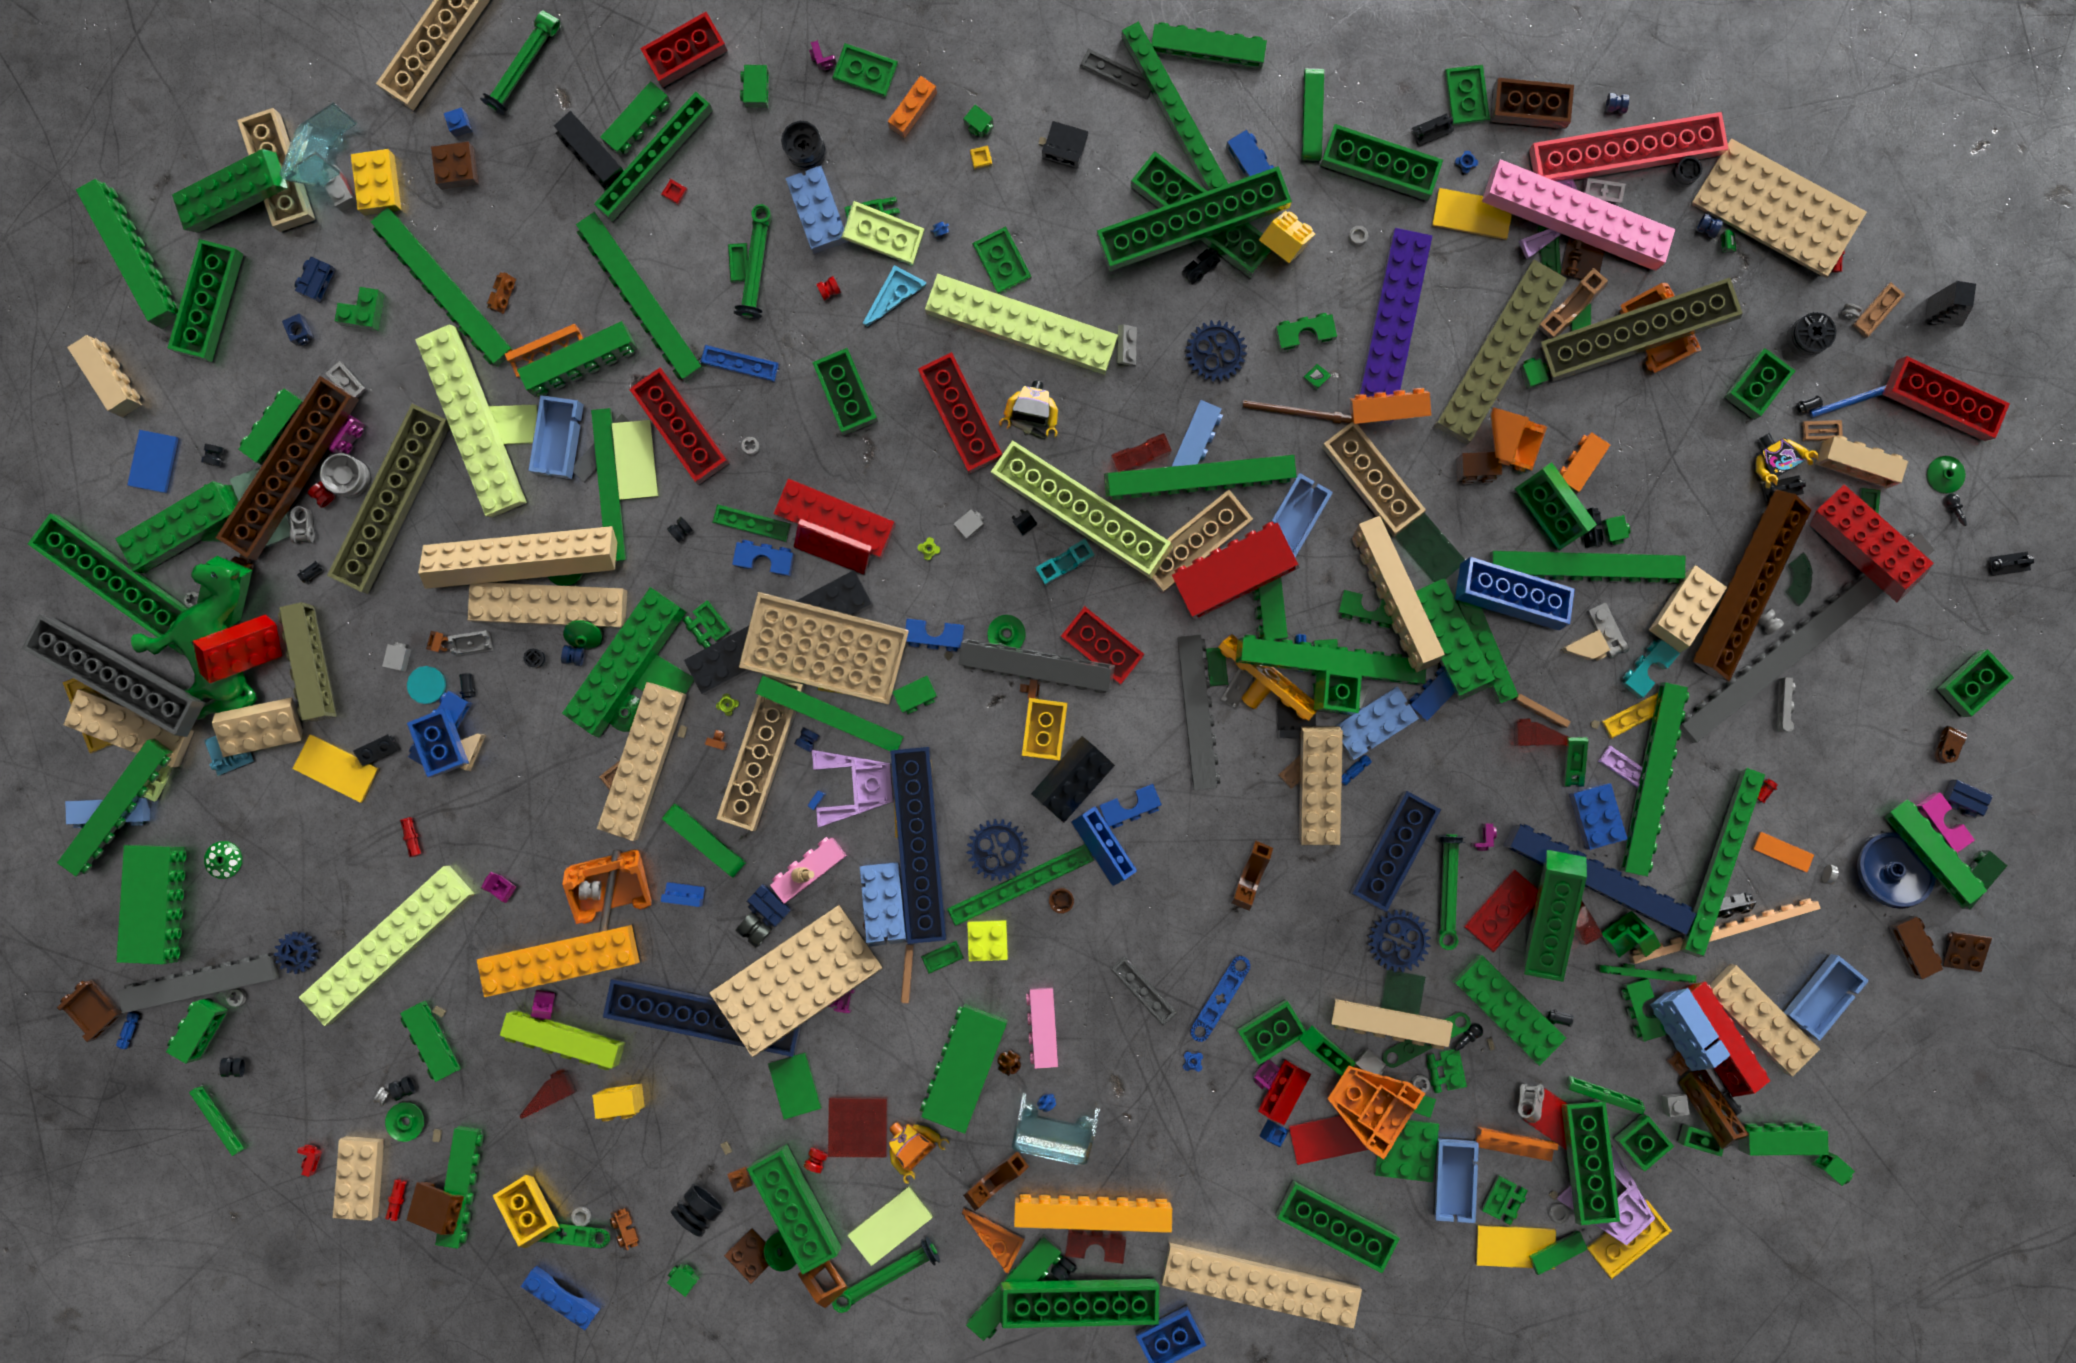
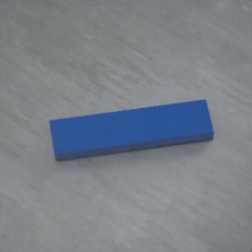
M708 345L704 347L700 362L702 365L775 382L779 367L777 362Z

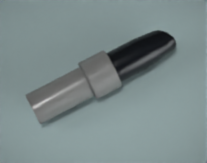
M1013 420L1012 425L1024 430L1028 434L1045 440V433L1036 429L1033 425Z

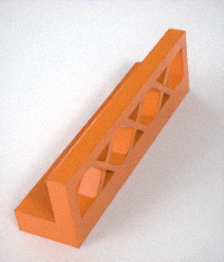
M572 324L505 353L507 361L511 363L516 377L519 378L520 375L517 371L516 362L525 360L530 364L534 362L533 360L537 353L541 352L547 356L551 354L553 346L560 345L564 348L568 346L570 339L578 336L580 341L583 337L579 327L576 324Z
M1477 1127L1475 1141L1478 1142L1479 1148L1551 1162L1554 1150H1558V1144L1554 1141Z

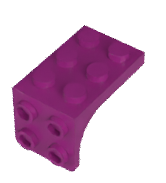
M349 415L329 446V450L336 454L350 453L353 448L352 444L356 438L361 437L365 425Z

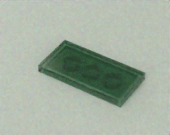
M1425 513L1394 537L1433 583L1443 578L1446 580L1460 568V563L1465 561L1464 557Z

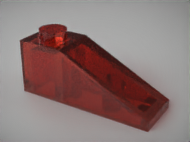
M1531 718L1519 719V722L1514 723V746L1567 745V738H1570L1538 722H1531Z
M1581 901L1575 934L1581 944L1587 945L1603 937L1591 913L1583 901Z
M559 1070L550 1074L551 1079L547 1080L520 1114V1119L577 1092L568 1070L563 1073Z

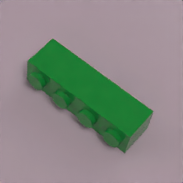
M650 81L600 138L620 157L623 154H627L634 141L639 140L644 135V130L656 122L657 116L661 112H665L671 102L669 97Z
M285 388L276 394L275 401L264 410L260 421L254 423L248 437H244L240 442L238 450L260 465H263L303 403L300 398Z
M426 1001L420 1002L400 1013L402 1016L401 1022L405 1028H408L411 1034L409 1035L410 1040L414 1045H417L420 1051L418 1055L421 1061L426 1063L428 1075L432 1080L434 1079L435 1082L440 1081L461 1069Z

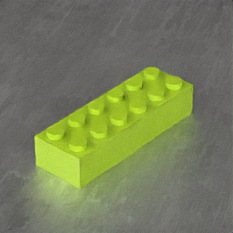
M517 1010L506 1013L500 1036L505 1037L504 1040L507 1042L516 1043V1041L523 1043V1046L532 1049L535 1046L540 1047L542 1052L548 1054L557 1052L561 1054L560 1057L570 1060L574 1057L579 1059V1062L582 1064L590 1065L594 1063L603 1070H609V1068L612 1069L619 1065L626 1043L548 1019L538 1020L535 1017H531V1014Z

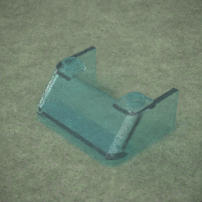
M333 102L301 123L294 132L280 171V176L287 181L315 187L325 186L329 180L340 174V171L327 161L330 149L340 146L343 142V133L355 126L357 122Z
M1023 1093L1012 1148L1021 1153L1067 1163L1086 1164L1095 1137L1099 1109H1095L1093 1119L1084 1116L1078 1118L1076 1124L1038 1116V1110L1033 1105H1025L1027 1094Z

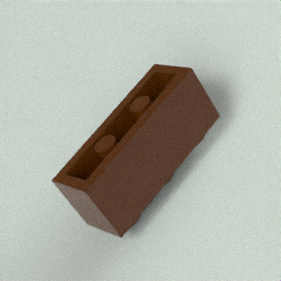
M1909 916L1890 925L1915 978L1925 979L1943 970L1941 966L1942 960L1935 953L1932 947L1934 946L1933 941L1926 935L1924 931L1925 925L1920 918Z

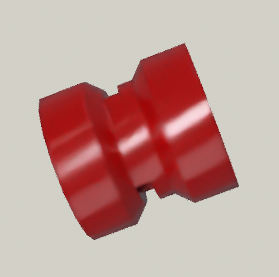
M834 276L829 277L825 283L819 282L816 284L824 301L830 299L831 295L841 294Z
M322 481L313 485L308 491V495L317 500V505L320 508L326 507L335 499V494L328 491Z
M810 1148L809 1158L805 1161L803 1167L809 1171L821 1174L822 1164L826 1161L828 1154L819 1149Z

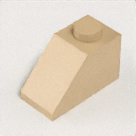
M1597 630L1562 648V651L1587 660L1595 658L1598 661L1607 656L1606 652L1610 651V648L1601 631Z
M475 734L461 740L469 764L459 768L471 771L486 735Z

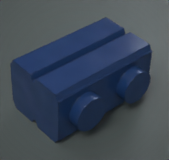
M310 256V259L306 260L303 264L304 271L302 276L298 277L295 281V291L320 303L336 269L330 264Z
M1957 779L1950 780L1947 790L1943 795L1953 810H1964L1966 816L1975 819L1976 817L1985 816L1988 805L1993 795Z
M762 884L746 901L750 904L748 908L754 914L760 913L764 917L762 921L768 927L772 925L777 927L792 911L765 884Z

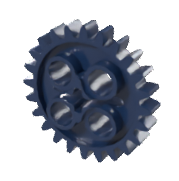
M1212 320L1209 326L1203 323V329L1196 327L1197 334L1191 332L1190 336L1193 340H1187V343L1191 345L1185 347V350L1190 352L1185 356V358L1191 359L1188 362V366L1194 365L1192 372L1198 370V378L1202 374L1205 375L1204 381L1208 377H1211L1212 383H1214L1215 378H1218L1220 383L1223 377L1229 380L1230 373L1236 376L1235 369L1241 371L1242 367L1239 363H1245V360L1241 358L1247 356V353L1242 351L1247 348V345L1241 344L1245 338H1238L1240 331L1234 333V325L1230 329L1227 328L1228 322L1224 326H1221L1220 320H1218L1217 325H1214ZM1223 335L1226 341L1219 343L1216 340V336ZM1209 336H1211V338H1212V340H1213V344H1214L1215 349H1216V350H1219V349H1220L1219 358L1221 359L1222 363L1224 364L1223 367H1222V366L1220 365V363H1219V359H1218L1217 354H1216V353H1212V351H1213L1214 348H1213V345L1211 344L1210 340L1208 339ZM1200 343H1206L1209 349L1206 351H1202L1199 349L1198 345ZM1230 352L1233 354L1234 358L1232 360H1226L1224 358V353ZM1213 360L1216 362V367L1209 368L1206 362Z
M994 819L991 825L987 820L986 827L980 824V831L973 830L976 834L975 837L969 836L973 843L967 844V846L972 848V850L966 852L967 854H972L968 861L975 862L972 869L978 867L977 874L983 871L984 878L991 875V881H993L995 876H998L999 881H1001L1002 876L1005 875L1008 880L1009 873L1016 876L1015 869L1022 870L1019 866L1020 863L1026 864L1022 858L1028 856L1027 853H1024V850L1028 849L1029 846H1023L1027 839H1021L1024 832H1016L1018 826L1011 828V821L1005 825L1004 819H1002L1000 824ZM1001 832H1006L1009 835L1008 842H999L998 835ZM991 834L995 835L998 846L1003 847L1001 855L1005 866H1001L998 854L992 852L995 846ZM982 839L990 840L991 846L988 850L980 847ZM1012 850L1015 852L1016 857L1013 861L1005 859L1006 851ZM989 857L997 859L996 867H988L986 861Z
M1395 909L1393 915L1387 911L1386 918L1380 915V922L1374 920L1376 928H1369L1374 933L1367 936L1372 939V942L1367 943V945L1373 946V949L1369 952L1376 953L1373 959H1380L1379 966L1386 963V970H1389L1392 966L1393 972H1396L1399 967L1403 973L1405 967L1411 971L1412 964L1419 967L1417 961H1425L1422 954H1429L1425 947H1431L1430 944L1426 943V940L1431 939V937L1425 936L1429 929L1422 928L1425 922L1418 923L1419 916L1412 918V912H1409L1406 916L1405 910H1402L1399 915ZM1392 923L1398 924L1399 929L1396 933H1391L1389 930ZM1410 931H1415L1416 933L1414 941H1409L1407 938V934ZM1387 933L1396 938L1401 936V940L1414 945L1415 948L1411 949L1402 944L1397 946L1396 941L1384 937L1383 934ZM1388 940L1391 943V948L1388 951H1384L1382 943ZM1406 948L1409 955L1407 958L1401 959L1399 953L1402 949Z

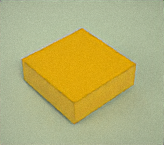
M988 145L970 150L974 170L992 166Z

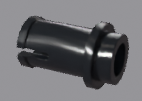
M1817 395L1806 401H1799L1796 409L1800 415H1807L1809 411L1822 407L1823 401Z
M314 561L304 570L300 569V573L297 576L303 583H309L311 578L324 570L317 561Z
M460 674L461 691L459 693L462 695V698L474 697L473 693H475V690H473L472 674Z
M1554 1009L1548 1012L1547 1019L1553 1025L1557 1023L1571 1027L1574 1016L1557 1012Z
M1729 1091L1722 1094L1735 1115L1742 1112L1741 1105L1736 1103Z

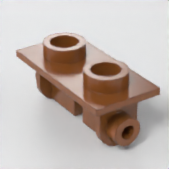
M500 272L496 276L493 288L497 292H491L486 303L488 304V309L504 314L516 278L505 272Z
M623 1208L618 1210V1215L610 1213L612 1217L609 1219L610 1224L617 1231L618 1237H616L619 1247L623 1248V1250H629L628 1245L631 1248L637 1246V1241L639 1240L634 1228L626 1229L627 1226L632 1224L629 1212Z

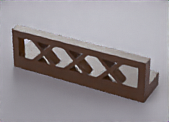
M1706 1069L1690 1072L1679 1082L1721 1149H1725L1733 1142L1748 1136L1745 1128ZM1699 1076H1702L1706 1083L1702 1082ZM1721 1110L1725 1111L1727 1116H1725ZM1732 1126L1737 1129V1131L1739 1132V1134H1736V1133H1735V1131L1733 1130Z

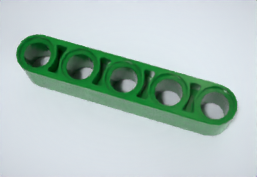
M1305 68L1302 160L1321 161L1324 69Z
M674 803L662 817L670 827L732 878L746 864L742 858L677 804Z

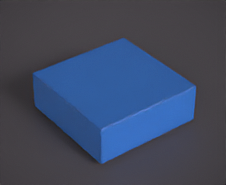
M820 790L817 791L809 802L808 807L816 810L826 794Z

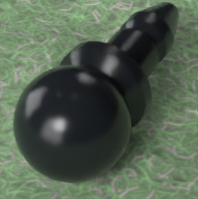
M1954 493L1948 494L1944 499L1945 506L1950 508L1949 511L1955 514L1963 526H1967L1966 517L1961 510L1963 505L1960 504V497Z
M1478 1023L1471 1024L1468 1031L1464 1032L1465 1036L1457 1043L1455 1051L1463 1049L1469 1042H1474L1477 1038H1480L1483 1035L1482 1026Z

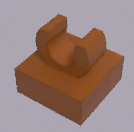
M431 631L426 649L439 652V650L447 651V648L441 646V642L443 640L448 641V637L443 636V633Z
M1030 679L1029 685L1020 684V692L1028 693V699H1039L1041 682Z
M715 730L713 739L707 737L705 745L726 750L728 743L722 742L725 732Z
M1678 1050L1666 1060L1679 1076L1689 1069L1685 1059Z
M746 1166L727 1174L734 1192L753 1185Z

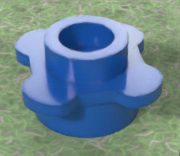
M1465 151L1461 157L1456 158L1455 163L1462 168L1463 173H1469L1472 167L1478 165V160L1475 159L1470 151Z
M943 221L934 224V229L930 231L934 233L935 237L949 232L947 227L949 224H944Z
M1186 1052L1184 1054V1070L1201 1071L1203 1055L1200 1052L1196 1054Z
M1046 1094L1039 1099L1037 1106H1039V1110L1048 1112L1056 1106V1099L1053 1094Z

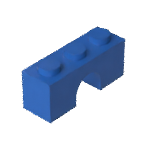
M742 540V543H736L733 566L754 570L756 560L760 557H767L771 561L770 572L772 574L791 577L795 554L791 552V549L780 547L779 550L772 549V545L762 543L761 547L753 545L754 542Z
M906 620L905 629L909 631L906 639L908 647L919 648L920 645H927V649L938 650L939 647H946V651L957 652L961 648L964 625L945 623L943 633L938 637H931L926 632V621Z
M1154 784L1135 791L1137 804L1132 809H1124L1120 805L1118 798L1099 805L1107 825L1112 826L1114 829L1124 825L1122 821L1126 819L1134 821L1141 818V813L1147 811L1148 814L1159 811L1158 807L1162 804Z

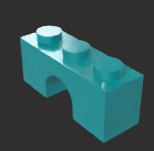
M1083 539L1069 547L1067 551L1059 556L1051 558L1035 567V570L1043 584L1047 586L1095 557V554L1086 539Z
M1662 639L1653 640L1647 647L1649 651L1645 656L1641 655L1635 661V668L1633 670L1629 669L1623 676L1624 681L1621 684L1638 699L1644 698L1655 685V682L1648 676L1649 666L1656 664L1662 669H1667L1680 654Z

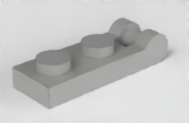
M1607 603L1587 611L1596 631L1600 630L1610 648L1607 654L1611 659L1617 657V654L1621 652L1626 653L1629 651V647L1624 641ZM1616 640L1618 646L1613 647L1611 642Z
M1780 678L1777 729L1780 732H1790L1794 729V723L1791 721V713L1794 711L1792 694L1795 692L1793 678Z

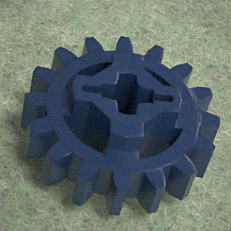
M292 932V936L285 934V939H279L281 945L275 946L278 952L274 953V956L279 957L275 962L282 963L281 970L287 968V973H292L294 970V974H299L300 970L306 972L307 967H313L311 961L317 960L313 955L318 950L313 949L316 942L310 943L311 936L305 938V933H300L298 936V932ZM296 950H298L299 953H297L296 956H294L293 953L296 952Z

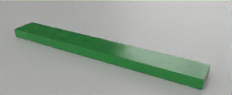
M611 408L591 410L602 526L613 527L617 539L616 561L626 560L612 431Z
M763 675L755 691V694L888 751L898 750L904 737Z
M1083 844L947 908L954 925L957 926L1089 864L1094 859L1086 844Z

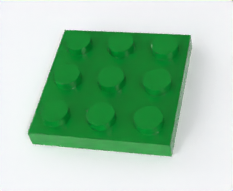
M1408 1120L1385 1159L1383 1160L1376 1155L1374 1175L1433 1182L1439 1123Z

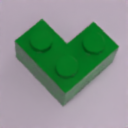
M359 287L357 304L337 303L334 321L345 327L379 331L385 294L378 289Z
M1630 911L1601 933L1608 948L1618 958L1633 947L1647 957L1661 946L1654 931L1633 911Z

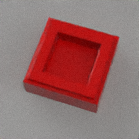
M670 179L661 196L679 205L688 189Z

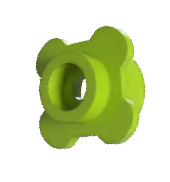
M928 537L923 544L918 545V551L924 554L926 560H930L932 556L940 552V547L936 546L933 538Z
M728 693L723 694L720 702L716 704V708L725 712L726 716H731L735 707L739 706L738 700L732 699Z

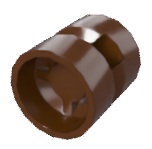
M1057 888L1051 892L1049 904L1053 911L1064 914L1072 909L1074 898L1068 889Z

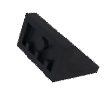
M1053 121L1046 144L1043 145L1042 158L1078 168L1088 137V131Z
M1281 700L1277 701L1278 739L1301 738V726H1316V713L1308 721L1307 719L1300 718L1296 710L1291 706L1284 705Z

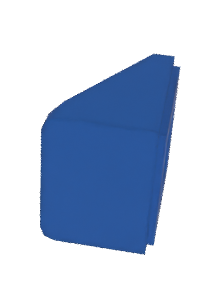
M1268 1119L1260 1133V1137L1269 1143L1281 1147L1289 1130Z

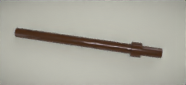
M1243 400L1242 408L1330 420L1337 424L1352 422L1351 416L1342 415L1341 412L1334 411V413Z

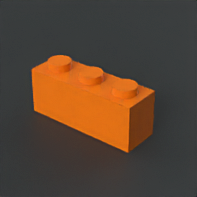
M920 75L888 120L889 128L905 139L937 94L936 86Z
M1592 432L1587 436H1582L1578 442L1580 447L1577 451L1573 450L1567 459L1570 462L1559 471L1575 495L1581 491L1610 447L1609 443Z

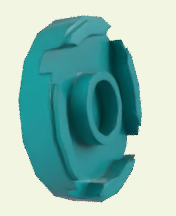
M419 667L412 671L408 677L407 690L411 698L416 702L432 704L437 702L445 693L446 679L434 667Z

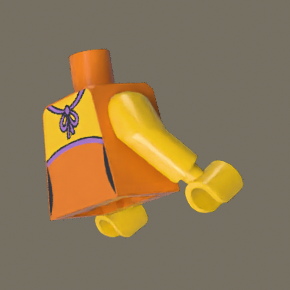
M896 1122L889 1129L895 1136L889 1142L891 1147L889 1151L891 1164L900 1175L903 1174V1181L909 1184L906 1176L910 1175L915 1180V1173L911 1170L937 1146L935 1143L937 1142L940 1149L945 1150L940 1143L942 1141L949 1143V1140L946 1137H940L938 1133L929 1127L907 1124L902 1128Z

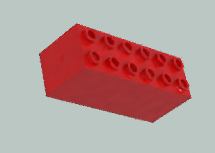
M1845 484L1816 510L1810 522V526L1896 603L1926 576L1934 564Z
M1273 521L1262 526L1263 530L1257 533L1255 530L1244 535L1245 539L1241 541L1235 539L1227 544V548L1223 550L1217 548L1209 553V557L1205 559L1199 557L1192 561L1193 565L1188 567L1183 565L1174 570L1175 573L1172 574V577L1194 619L1200 618L1300 568L1278 522L1275 524Z

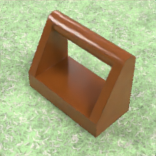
M830 1260L803 1275L801 1272L798 1273V1276L815 1302L824 1308L828 1307L848 1288ZM824 1268H826L838 1286L826 1293L823 1292L814 1278Z

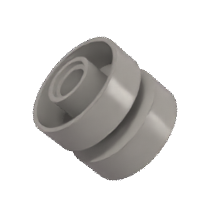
M337 453L329 456L323 462L320 470V478L323 485L331 492L346 498L361 495L369 485L370 474L366 465L348 454Z

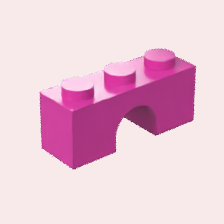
M1933 793L1916 805L1920 814L1930 821L1933 829L1940 833L1946 844L1957 853L1975 841L1964 824H1956L1950 829L1946 827L1944 815L1952 807L1941 793Z

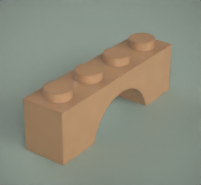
M1593 268L1579 283L1573 293L1541 322L1539 329L1550 339L1559 336L1607 286L1608 280Z

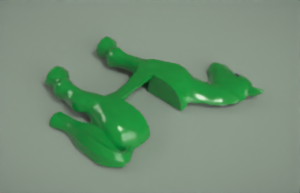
M196 565L192 570L191 577L196 583L204 586L212 595L204 602L192 605L183 611L172 627L161 637L151 638L141 633L133 634L131 637V645L136 653L148 650L154 655L159 654L164 648L174 643L181 649L194 672V683L189 689L184 691L201 701L203 698L212 699L204 704L197 720L203 719L209 714L253 706L257 700L256 693L245 681L243 671L209 683L199 673L192 643L194 640L227 629L224 622L236 607L240 595V585L237 581L240 575L239 568L230 571L222 566Z

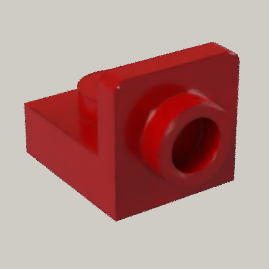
M305 1145L298 1148L297 1153L307 1156L301 1165L303 1169L301 1175L310 1177L316 1173L322 1154L321 1151L316 1150L317 1147Z

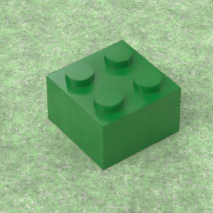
M1332 670L1317 672L1314 711L1343 715L1358 714L1362 675Z
M1641 1114L1614 1138L1637 1167L1644 1172L1674 1147L1652 1119L1645 1114Z

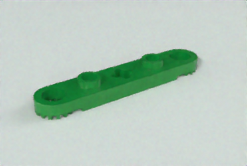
M1623 963V967L1600 965L1599 973L1678 982L1688 981V983H1696L1697 975L1673 973L1674 969L1662 968V971L1637 969L1634 964Z
M1463 1012L1454 1013L1443 1019L1453 1023L1451 1038L1468 1030L1471 1024L1469 1016ZM1464 1017L1466 1024L1463 1027H1457L1455 1024L1456 1018ZM1405 1039V1042H1399L1383 1052L1382 1060L1386 1066L1395 1068L1432 1049V1046L1424 1043V1046L1412 1044V1040ZM1391 1052L1397 1055V1060L1394 1063L1387 1061V1055Z
M558 1224L560 1228L537 1241L602 1249L609 1244L610 1234L607 1230L601 1228ZM564 1229L567 1236L561 1240V1236H558V1233ZM598 1233H602L605 1238L601 1244H597L595 1241Z

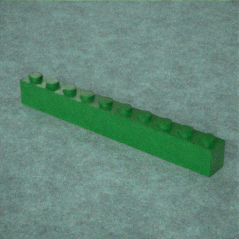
M1139 21L1122 30L1121 38L1139 71L1144 76L1148 87H1150L1155 100L1205 190L1210 191L1227 185L1228 182Z
M387 207L371 221L374 226L372 230L379 238L383 236L387 242L384 244L392 252L395 250L399 254L397 259L404 266L408 265L411 268L410 274L416 280L420 279L424 283L421 285L428 294L433 293L436 297L434 299L436 304L440 308L445 307L448 311L446 315L453 323L457 321L460 325L458 329L465 337L469 335L472 338L470 343L478 351L481 349L485 353L483 358L490 365L493 363L497 367L507 360L505 353L513 349L393 211Z
M593 212L576 224L579 229L577 234L582 241L587 240L590 244L587 248L593 257L595 255L599 257L600 261L598 264L604 272L607 270L610 273L609 280L613 286H619L621 289L620 296L625 303L627 301L630 302L632 305L630 308L631 312L636 318H641L643 322L640 325L646 333L650 332L654 338L651 341L657 349L661 347L664 352L662 357L667 364L672 363L675 368L672 371L678 380L682 378L686 383L704 370L598 215Z
M1295 455L1104 474L1106 497L1112 496V500L1124 499L1123 495H1131V498L1142 497V493H1149V496L1161 495V491H1168V494H1178L1180 489H1187V493L1198 492L1200 487H1205L1206 491L1217 490V486L1224 485V489L1236 488L1235 484L1242 483L1243 487L1254 486V482L1268 485L1272 484V480H1279V483L1291 482V478H1297Z
M1492 551L1489 555V563L1541 579L1552 577L1554 581H1563L1564 578H1571V581H1583V578H1591L1592 582H1601L1602 578L1610 579V582H1622V579H1629L1631 583H1639L1643 579L1648 580V583H1660V580H1667L1669 584H1677L1679 580L1685 579L1686 556Z
M1244 635L1243 638L1237 641L1236 663L1315 673L1332 670L1362 675V679L1410 685H1422L1426 681V669L1416 672L1415 668L1410 666L1408 658H1402V654L1386 656L1384 652L1373 651V654L1366 653L1364 649H1355V651H1348L1347 647L1331 649L1330 645L1318 644V647L1311 646L1310 642L1293 644L1292 640L1286 639L1277 642L1274 641L1275 638L1263 637V640L1256 639L1255 635Z
M1666 682L1660 683L1620 871L1648 877V874L1653 869V862L1651 860L1652 855L1657 850V843L1655 841L1656 836L1661 831V824L1659 822L1665 812V805L1663 804L1665 797L1669 793L1668 780L1673 774L1672 761L1677 756V749L1675 747L1676 742L1681 737V730L1679 728L1685 718V711L1683 709L1689 699L1688 687Z
M1745 768L1740 773L1693 911L1696 913V916L1687 935L1684 937L1680 949L1682 952L1698 958L1705 955L1765 777L1763 773L1749 768Z

